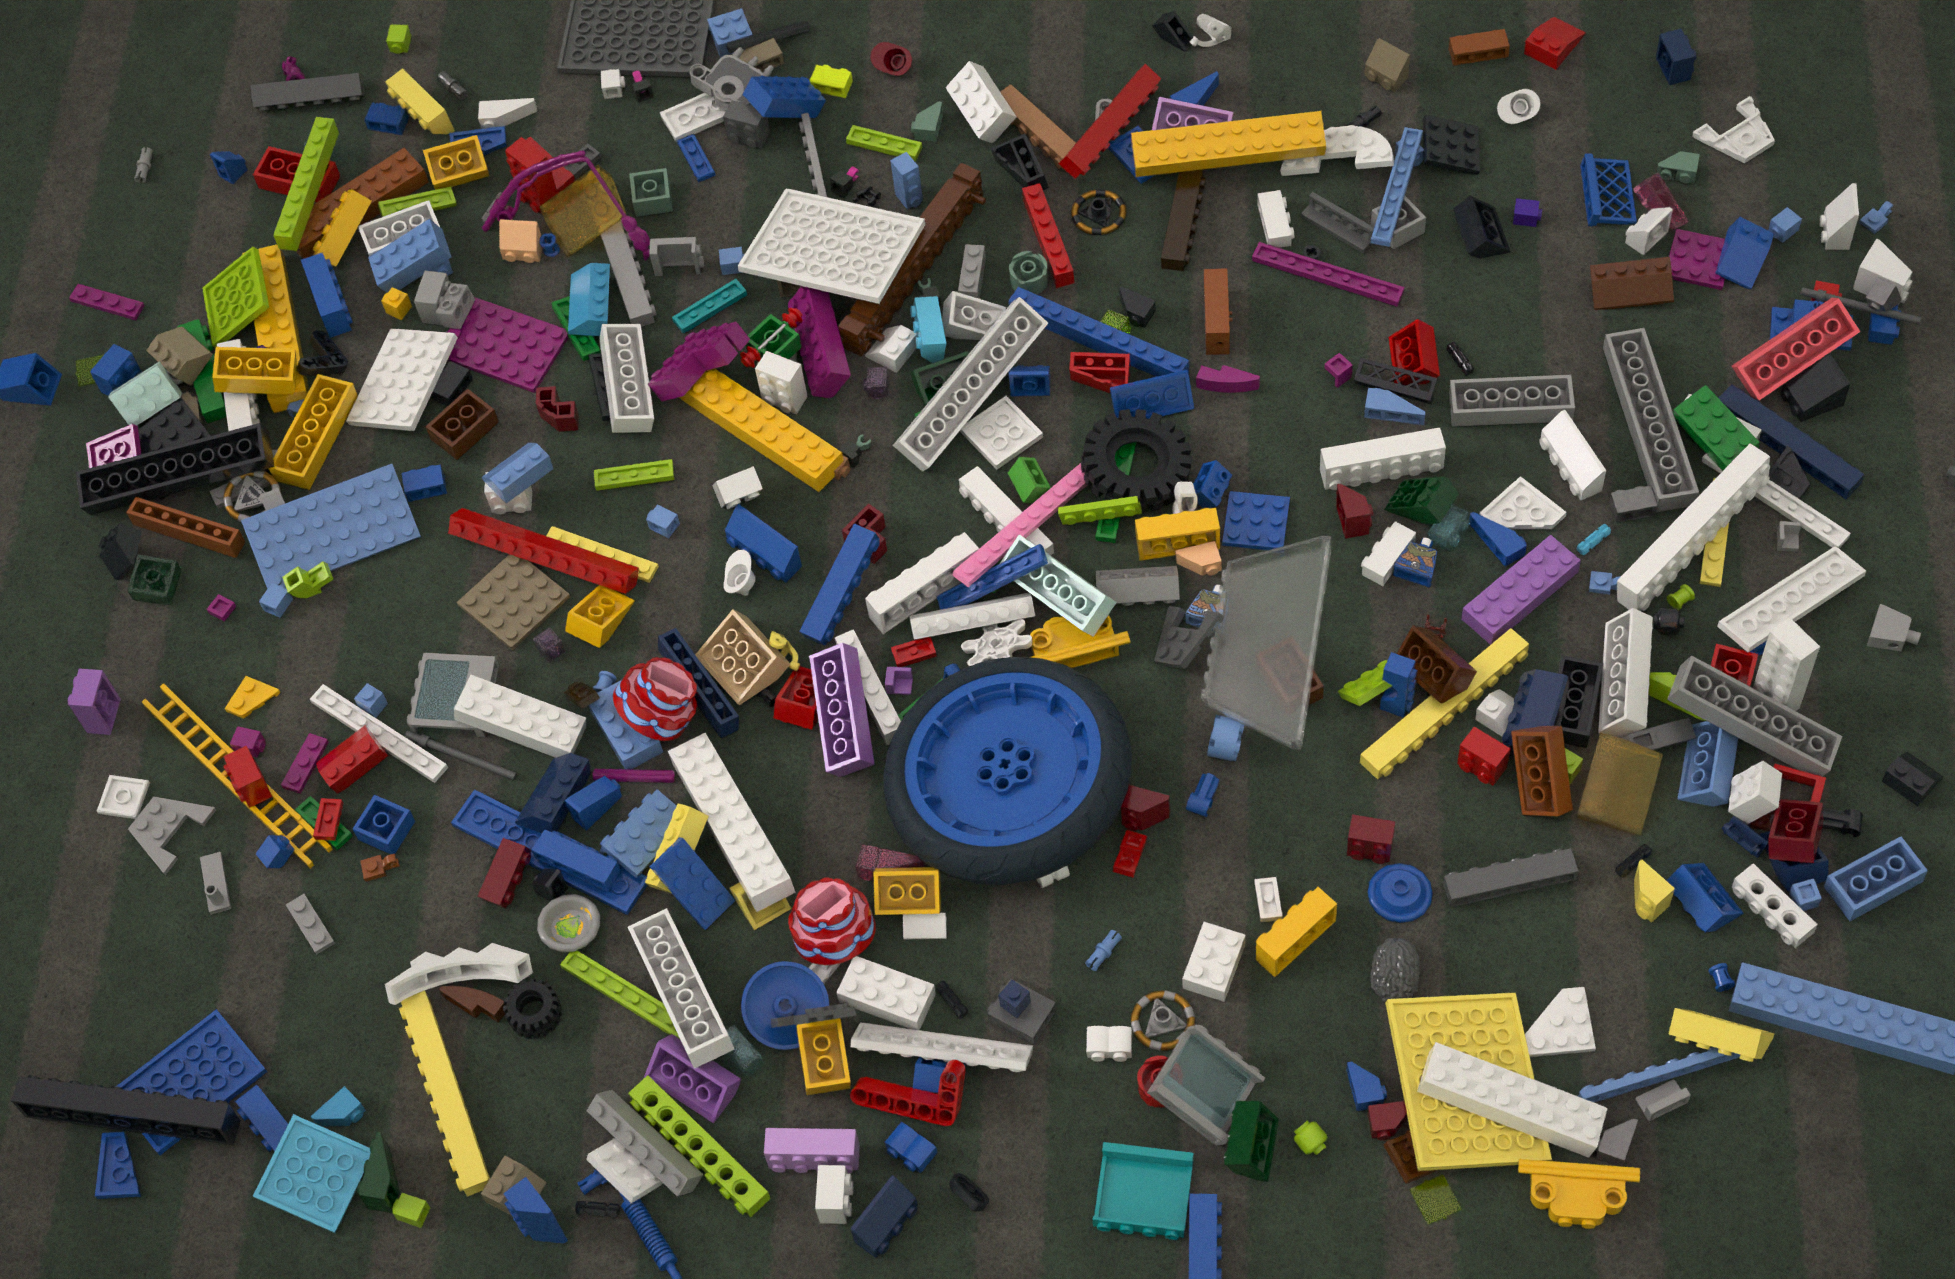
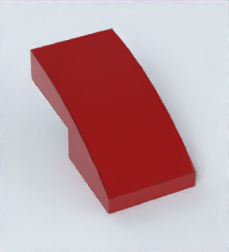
M1129 830L1126 831L1120 845V852L1113 866V872L1134 877L1145 847L1147 835Z

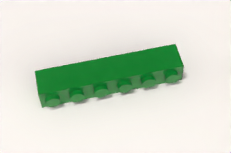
M200 319L177 326L184 327L210 352L214 350L211 340H207V336H210L207 326H202ZM215 354L211 356L193 382L201 411L207 424L227 417L224 393L214 391L212 377Z

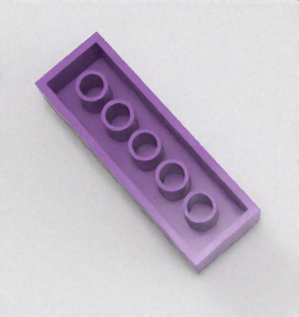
M1552 535L1548 536L1463 607L1462 620L1491 645L1579 572L1581 560Z
M840 643L810 655L826 772L841 777L875 765L857 648Z

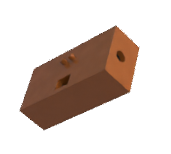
M1227 268L1204 269L1206 355L1230 354L1229 321L1233 320L1229 318V315H1232V311H1229Z

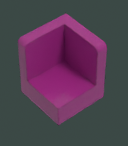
M1340 353L1325 363L1324 368L1335 377V386L1337 388L1352 378L1353 365Z

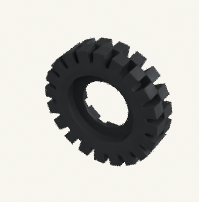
M1129 409L1120 410L1118 418L1114 413L1106 415L1104 422L1099 420L1093 425V430H1089L1084 443L1081 469L1087 486L1092 485L1091 492L1097 498L1104 494L1103 501L1138 496L1142 513H1145L1147 505H1149L1151 511L1161 509L1162 502L1168 506L1175 501L1174 488L1177 482H1187L1192 464V456H1190L1191 447L1189 442H1185L1186 436L1182 430L1175 431L1176 424L1169 419L1162 424V415L1153 412L1150 419L1146 418V410L1136 409L1135 417L1131 416ZM1138 442L1140 445L1155 451L1158 457V466L1148 476H1128L1116 465L1115 454L1117 450L1123 445Z

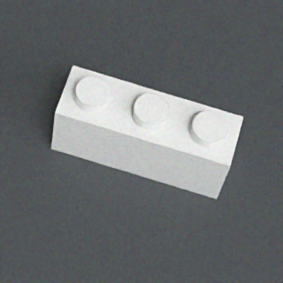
M1280 190L1258 193L1257 204L1267 244L1277 248L1291 246V239H1294L1293 227H1289L1291 220L1289 212L1285 211L1287 208L1286 198L1282 197Z
M1394 522L1391 527L1386 528L1382 540L1375 543L1369 557L1366 556L1361 563L1362 575L1381 586H1384L1394 572V565L1410 542L1415 543L1416 532L1397 522Z

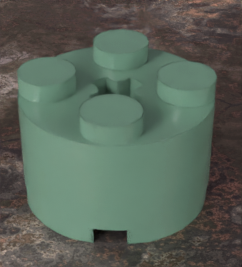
M1024 251L1012 258V262L1009 264L1010 284L1014 291L1020 287L1037 295L1047 288L1049 280L1047 261L1041 254L1038 253L1036 255L1032 254V251Z

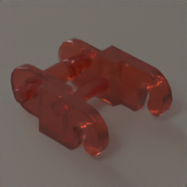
M1427 614L1425 628L1439 630V634L1436 635L1440 639L1443 638L1444 635L1441 634H1445L1447 618H1444V623L1441 627L1430 626V615Z

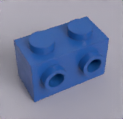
M1217 460L1203 463L1193 483L1198 500L1197 504L1202 508L1217 507L1220 504L1221 497L1229 486V481L1232 477V474Z

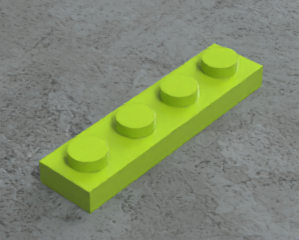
M852 125L846 138L847 144L897 157L907 152L914 161L917 160L922 149V142Z
M446 187L378 202L381 216L384 217L428 200L433 211L456 206V200L452 188Z
M669 459L594 470L596 491L675 480L673 461Z
M1138 496L1058 507V515L1062 525L1142 514Z

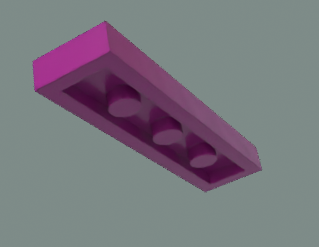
M77 284L69 297L71 302L137 320L145 307L143 302Z

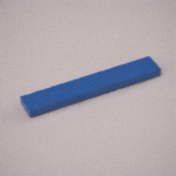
M1038 544L989 569L969 587L961 583L937 595L940 610L967 605L1048 564L1044 547Z

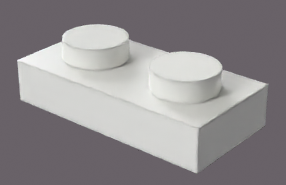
M1276 877L1255 879L1260 921L1267 922L1282 919Z

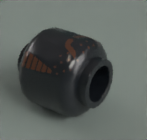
M1662 607L1658 610V613H1654V629H1657L1659 634L1677 635L1680 628H1684L1685 616H1681L1678 608Z

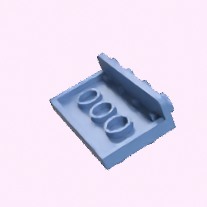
M656 790L653 794L648 793L641 802L643 804L639 808L634 807L628 814L629 818L625 822H619L614 829L615 832L611 836L607 835L600 843L602 846L600 853L602 855L607 853L615 858L635 878L655 859L656 852L664 838V833L672 819V814L677 807L659 790Z

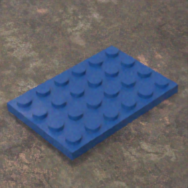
M216 1009L122 1081L117 1087L127 1091L139 1089L150 1094L161 1092L166 1096L179 1094L188 1099L201 1097L211 1102H216V1100L229 1102L267 1071ZM142 1133L159 1156L182 1139Z

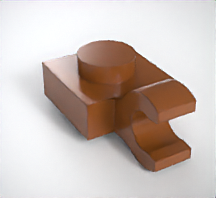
M395 854L387 855L384 859L381 855H377L360 861L365 881L386 876L385 870L400 867Z

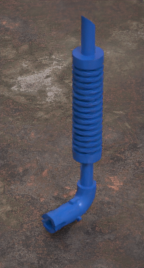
M595 1169L594 1173L577 1182L584 1195H586L601 1183L603 1185L608 1182V1180ZM620 1193L624 1199L621 1205L622 1209L655 1263H657L660 1271L667 1270L672 1279H682L674 1265L678 1261L677 1257L666 1242V1239H664L642 1200L639 1198L631 1203Z

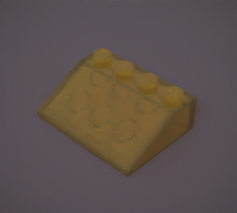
M597 165L595 167L626 214L612 175ZM592 170L540 206L545 222L567 257L621 221L622 217Z
M1600 732L1577 819L1641 836L1663 754L1623 738Z

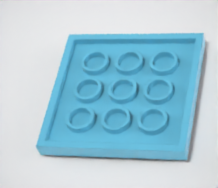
M293 1114L253 1197L336 1233L358 1188V1184L364 1176V1164L366 1160H369L370 1148Z

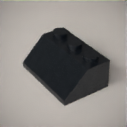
M1470 195L1453 208L1456 215L1455 220L1459 224L1460 234L1465 241L1466 251L1469 255L1481 259L1511 252L1494 206Z

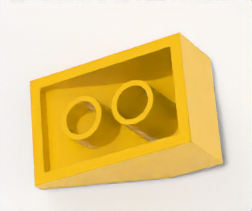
M599 585L568 612L565 631L600 648L610 639L635 600L615 590Z

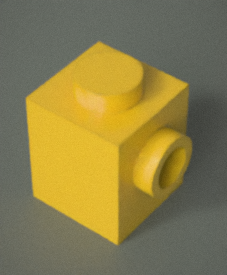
M393 287L381 300L386 314L400 320L412 308L408 294Z

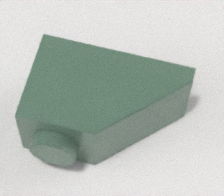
M937 102L916 115L915 122L913 121L911 124V133H914L915 140L937 142L943 117L942 102Z

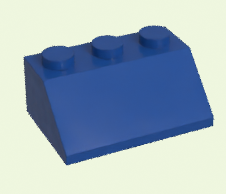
M1704 863L1682 864L1666 880L1675 888L1673 895L1679 898L1684 910L1693 916L1696 920V925L1704 932L1716 931L1744 914Z

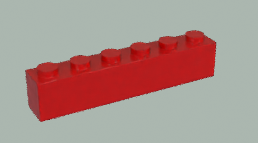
M1041 184L1022 188L1023 202L1044 258L1047 261L1055 287L1059 288L1073 284L1074 271Z

